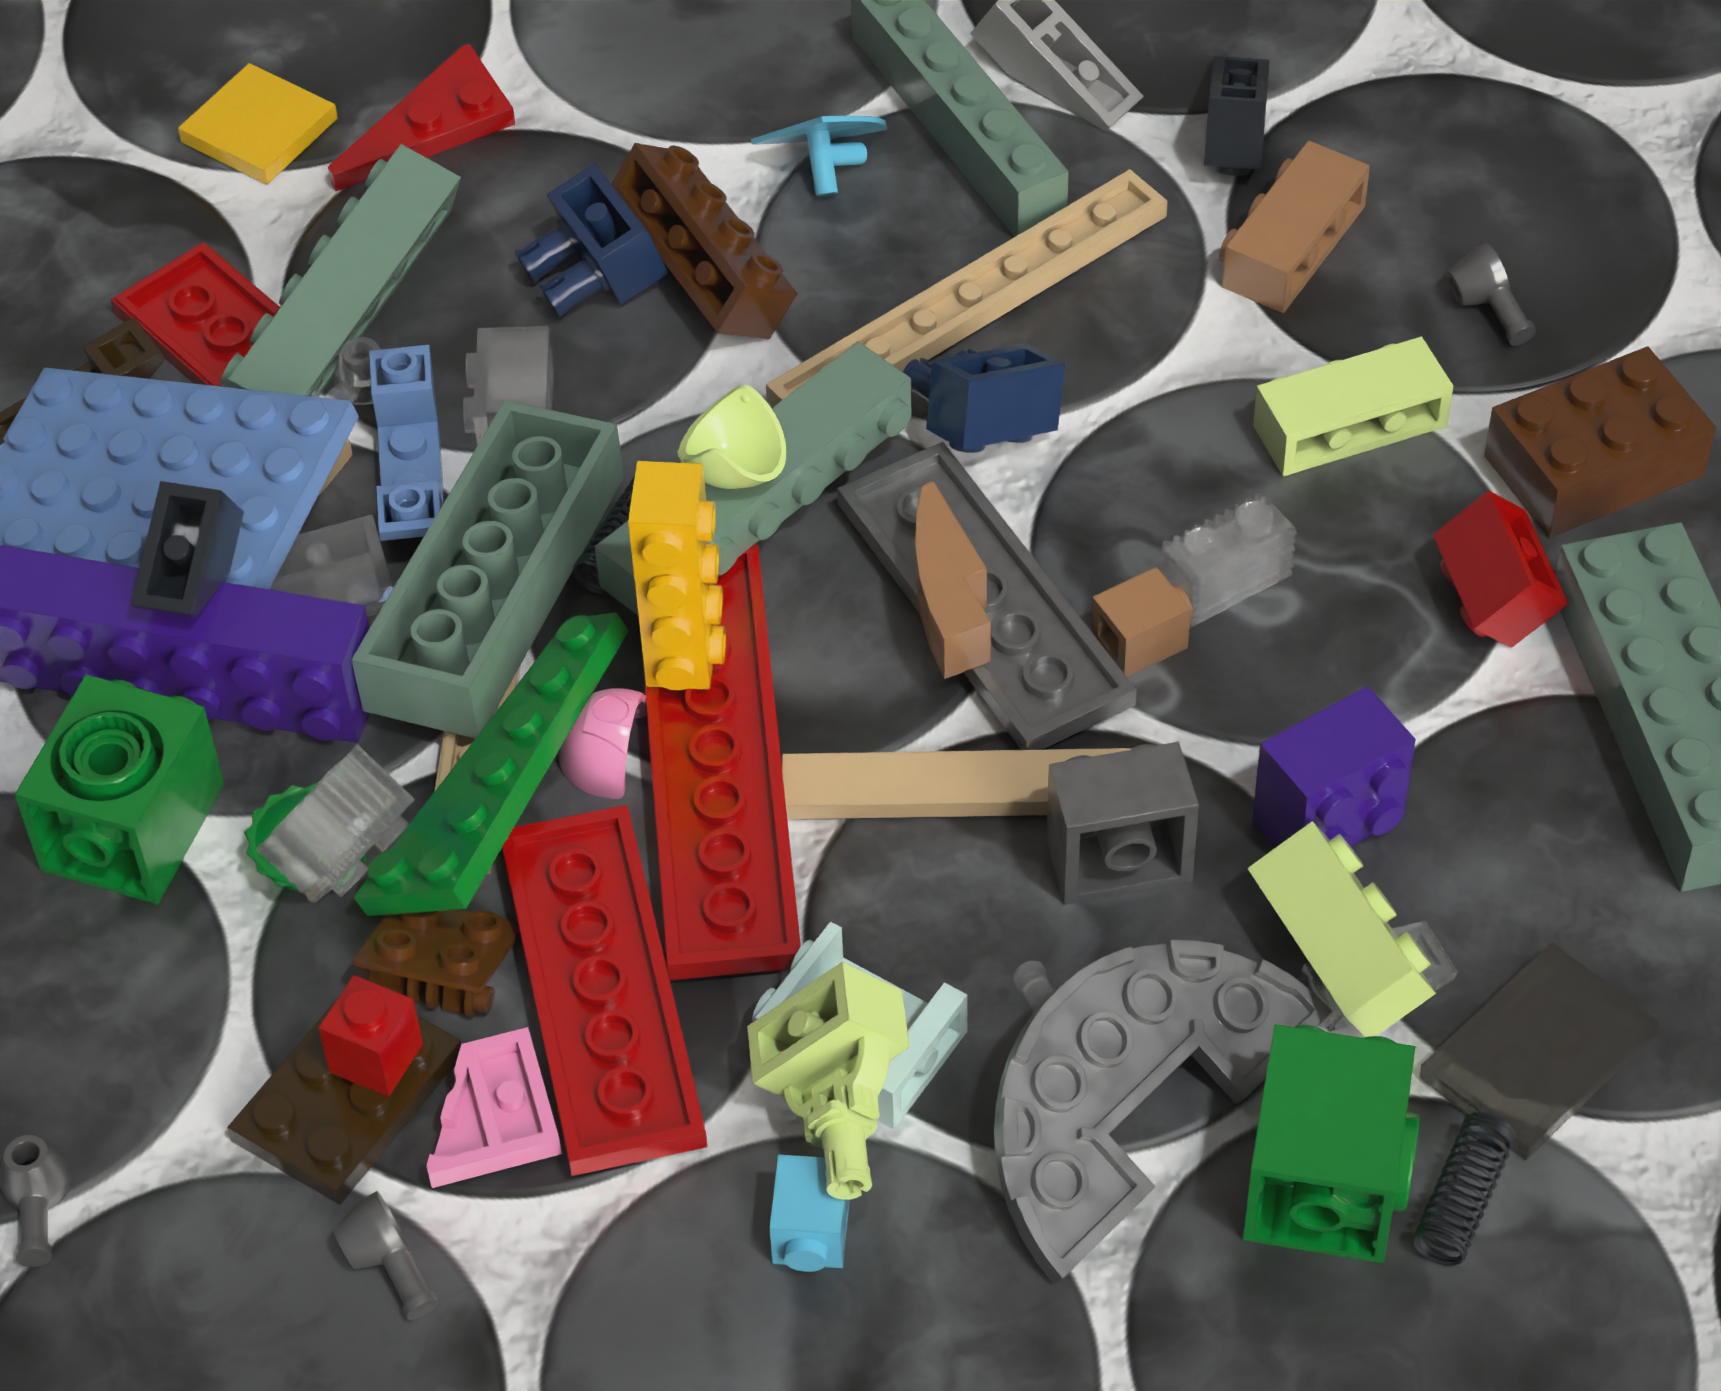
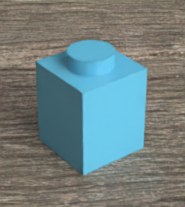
M778 1155L770 1221L772 1264H783L804 1272L818 1271L824 1267L843 1268L850 1200L833 1198L828 1194L826 1190L824 1157Z

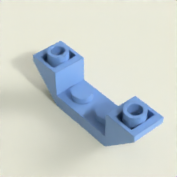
M429 345L369 351L371 394L378 427L381 486L376 487L380 541L423 537L445 502L441 441Z

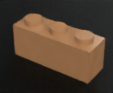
M1308 140L1294 159L1287 158L1283 162L1276 176L1275 184L1268 193H1260L1255 198L1250 207L1248 217L1239 230L1231 229L1226 235L1219 252V260L1224 262L1222 288L1284 314L1364 209L1370 165Z

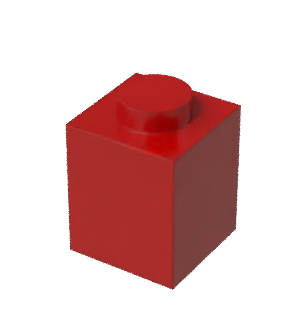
M355 975L352 976L318 1028L329 1072L387 1097L391 1095L423 1045L414 999Z

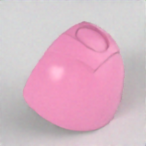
M610 688L595 692L590 696L558 751L560 768L565 777L575 787L588 794L603 798L620 799L624 796L626 790V758L633 718H642L647 714L646 695L644 693L624 688Z

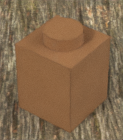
M1158 567L1092 597L1091 632L1126 677L1188 648L1190 620L1193 618L1191 602L1185 591L1178 585L1172 586Z

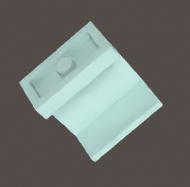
M830 922L815 942L808 940L800 947L793 959L789 975L778 989L770 988L762 995L755 1007L752 1021L754 1022L842 961L884 982L895 985L843 958L842 927ZM945 982L929 1003L901 989L909 1048L889 1061L887 1076L878 1095L880 1117L877 1118V1121L893 1130L967 1033V994Z

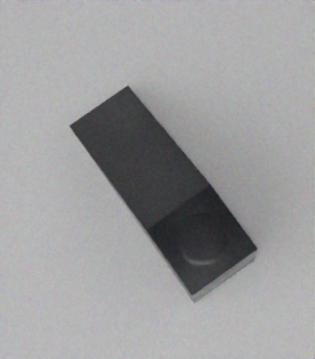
M1214 56L1208 103L1204 166H1215L1216 172L1233 176L1246 175L1249 173V169H1261L1270 60Z

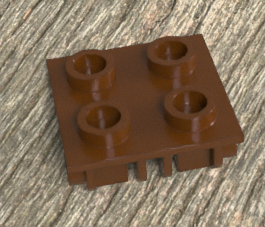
M457 909L390 914L383 918L353 958L352 966L360 967V978L412 998L415 1004L420 1002L426 986L427 1007L436 1009L443 997V1010L475 1017L478 1012L489 1013L491 1010L495 991L494 987L486 985L519 938L520 930L518 922L502 919L498 914L490 911L470 912Z

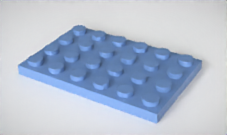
M44 368L3 438L5 442L0 445V546L5 545L140 568L160 481L222 490L244 511L231 570L223 582L270 590L359 415L350 400Z

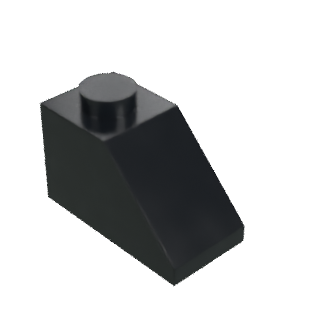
M160 481L131 605L134 608L196 618L230 573L244 511L222 490Z

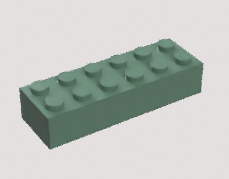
M504 400L351 659L364 712L467 737L476 738L496 711L571 575L575 562L582 555L625 477L617 424Z
M1682 522L1563 544L1560 549L1556 577L1569 604L1560 610L1680 892L1721 884V606Z

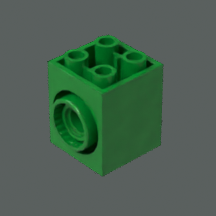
M86 674L14 795L40 871L158 905L225 783L204 706L197 705L190 699L182 696L167 697L138 689L133 684L124 680L109 681Z
M1274 1024L1252 1160L1243 1241L1384 1264L1393 1211H1406L1413 1174L1420 1117L1417 1113L1407 1112L1416 1046L1399 1044L1382 1036L1361 1038L1329 1033L1311 1025L1291 1027Z

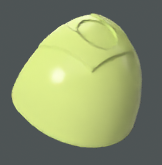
M740 385L718 399L694 421L683 437L677 454L681 463L703 464L706 484L723 489L754 487L775 479L782 472L785 465L786 442L781 425L766 400L753 387Z

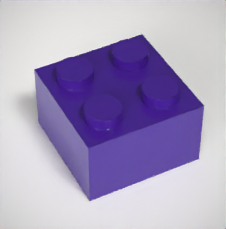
M1366 686L1260 743L1252 822L1275 848L1312 821L1329 840L1341 834L1350 846L1372 834L1379 836L1389 832L1404 817L1416 741L1415 737L1377 695Z

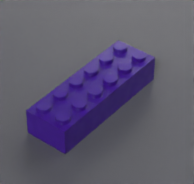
M5 545L0 546V682L9 683L21 689L40 688L68 693L73 696L86 674L109 681L124 680L133 684L138 689L167 697L182 696L190 699L197 705L204 706L208 720L214 718L248 724L260 730L278 729L307 734L323 741L336 739L354 743L359 742L370 713L364 712L362 709L351 659L369 630L365 605L222 582L198 616L194 618L134 608L131 605L139 572L137 567Z

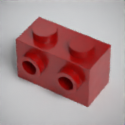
M1488 490L1433 534L1443 557L1440 561L1441 570L1450 583L1456 587L1462 600L1461 616L1467 626L1478 636L1485 637L1487 635L1512 648L1569 604L1526 510Z

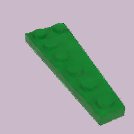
M617 612L593 616L578 615L567 619L558 629L553 639L391 849L382 852L370 863L368 867L369 877L354 897L367 916L467 908L629 632Z

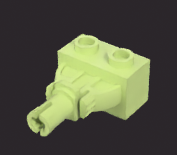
M842 961L755 1020L747 1028L753 1084L784 1097L790 1109L803 1119L806 1142L824 1149L826 1190L828 1194L833 1198L850 1200L861 1196V1190L867 1192L872 1187L865 1140L877 1129V1118L880 1117L878 1095L887 1076L889 1061L909 1048L902 990Z

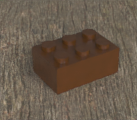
M1649 346L1492 407L1484 456L1546 536L1551 538L1704 476L1716 426Z

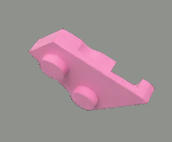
M528 1027L461 1044L454 1068L455 1084L451 1092L446 1096L440 1117L442 1129L434 1155H429L426 1165L432 1188L562 1154L560 1139Z

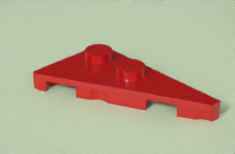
M470 44L464 45L328 166L331 184L335 191H339L366 181L375 163L379 159L388 162L400 144L427 158L515 125L514 109Z

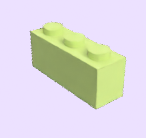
M1421 336L1398 344H1388L1378 350L1344 360H1335L1318 368L1288 377H1278L1270 382L1257 385L1253 427L1284 477L1447 427L1453 385Z
M1312 821L1247 869L1345 1017L1365 1037L1377 1036L1436 994L1422 973L1431 963L1408 932L1397 937L1388 921L1397 915L1395 910L1373 882L1365 888L1362 886L1354 873L1362 868L1363 864L1342 835L1338 834L1329 840Z

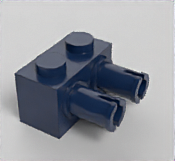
M595 163L546 194L559 216L555 220L557 226L521 250L518 249L514 252L534 283L540 281V278L577 255L582 259L547 283L539 285L542 293L559 317L564 316L565 312L601 289L606 293L611 291L618 302L623 304L669 274L648 231Z
M1029 343L976 352L972 349H968L967 352L961 350L954 357L932 362L925 358H920V362L917 359H913L903 370V373L911 378V395L928 402L926 429L948 441L949 446L954 450L976 453L983 451L986 445L1004 441L1024 443L1031 441L1033 435L1058 430L1065 362Z

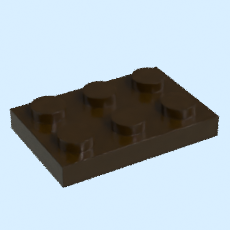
M336 999L229 1124L227 1129L231 1142L341 1205L456 1065L462 1043L460 1039L417 1016L423 1045L391 1095L387 1097L329 1072L318 1028L337 1001Z

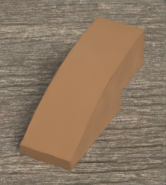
M935 482L922 485L916 513V590L920 618L929 648L944 679L991 662V621L984 609H987V568Z

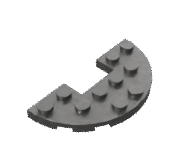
M1170 940L1166 944L1141 946L1133 949L1132 946L1098 959L1070 977L1054 990L1034 1011L1021 1030L1008 1056L1001 1077L995 1109V1154L1000 1184L1009 1213L1029 1252L1053 1284L1062 1280L1156 1187L1113 1140L1109 1133L1190 1055L1196 1059L1235 1104L1245 1099L1266 1078L1274 1024L1291 1027L1298 1025L1318 1027L1333 1012L1312 990L1294 976L1264 959L1257 963L1244 956L1223 950L1224 945L1195 940Z

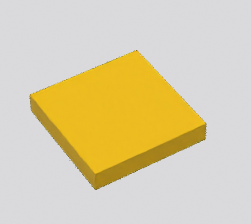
M248 63L179 126L178 132L181 143L268 185L334 123L338 117L334 103Z

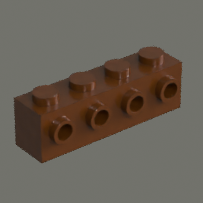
M634 143L611 184L646 228L663 262L717 333L770 340L798 294L782 274V266L762 249L754 238L755 233L753 229L737 217L726 203L727 197L725 193L709 181L698 167V159L691 152L675 145L663 148Z

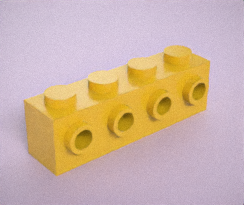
M637 461L628 526L646 687H664L670 690H684L687 688L710 689L713 664H724L726 628L725 626H717V624L720 625L722 618L723 590L722 586L713 585V583L718 581L719 545L710 544V541H713L715 536L716 505L715 501H706L703 464Z

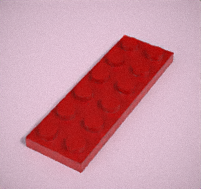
M628 804L514 827L505 841L502 850L571 1175L574 1176L707 1148L704 1121Z

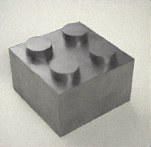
M1179 741L1161 745L1144 744L1127 751L1092 757L1085 755L1075 756L1064 762L1049 764L1047 845L1064 905L1193 882L1199 804Z

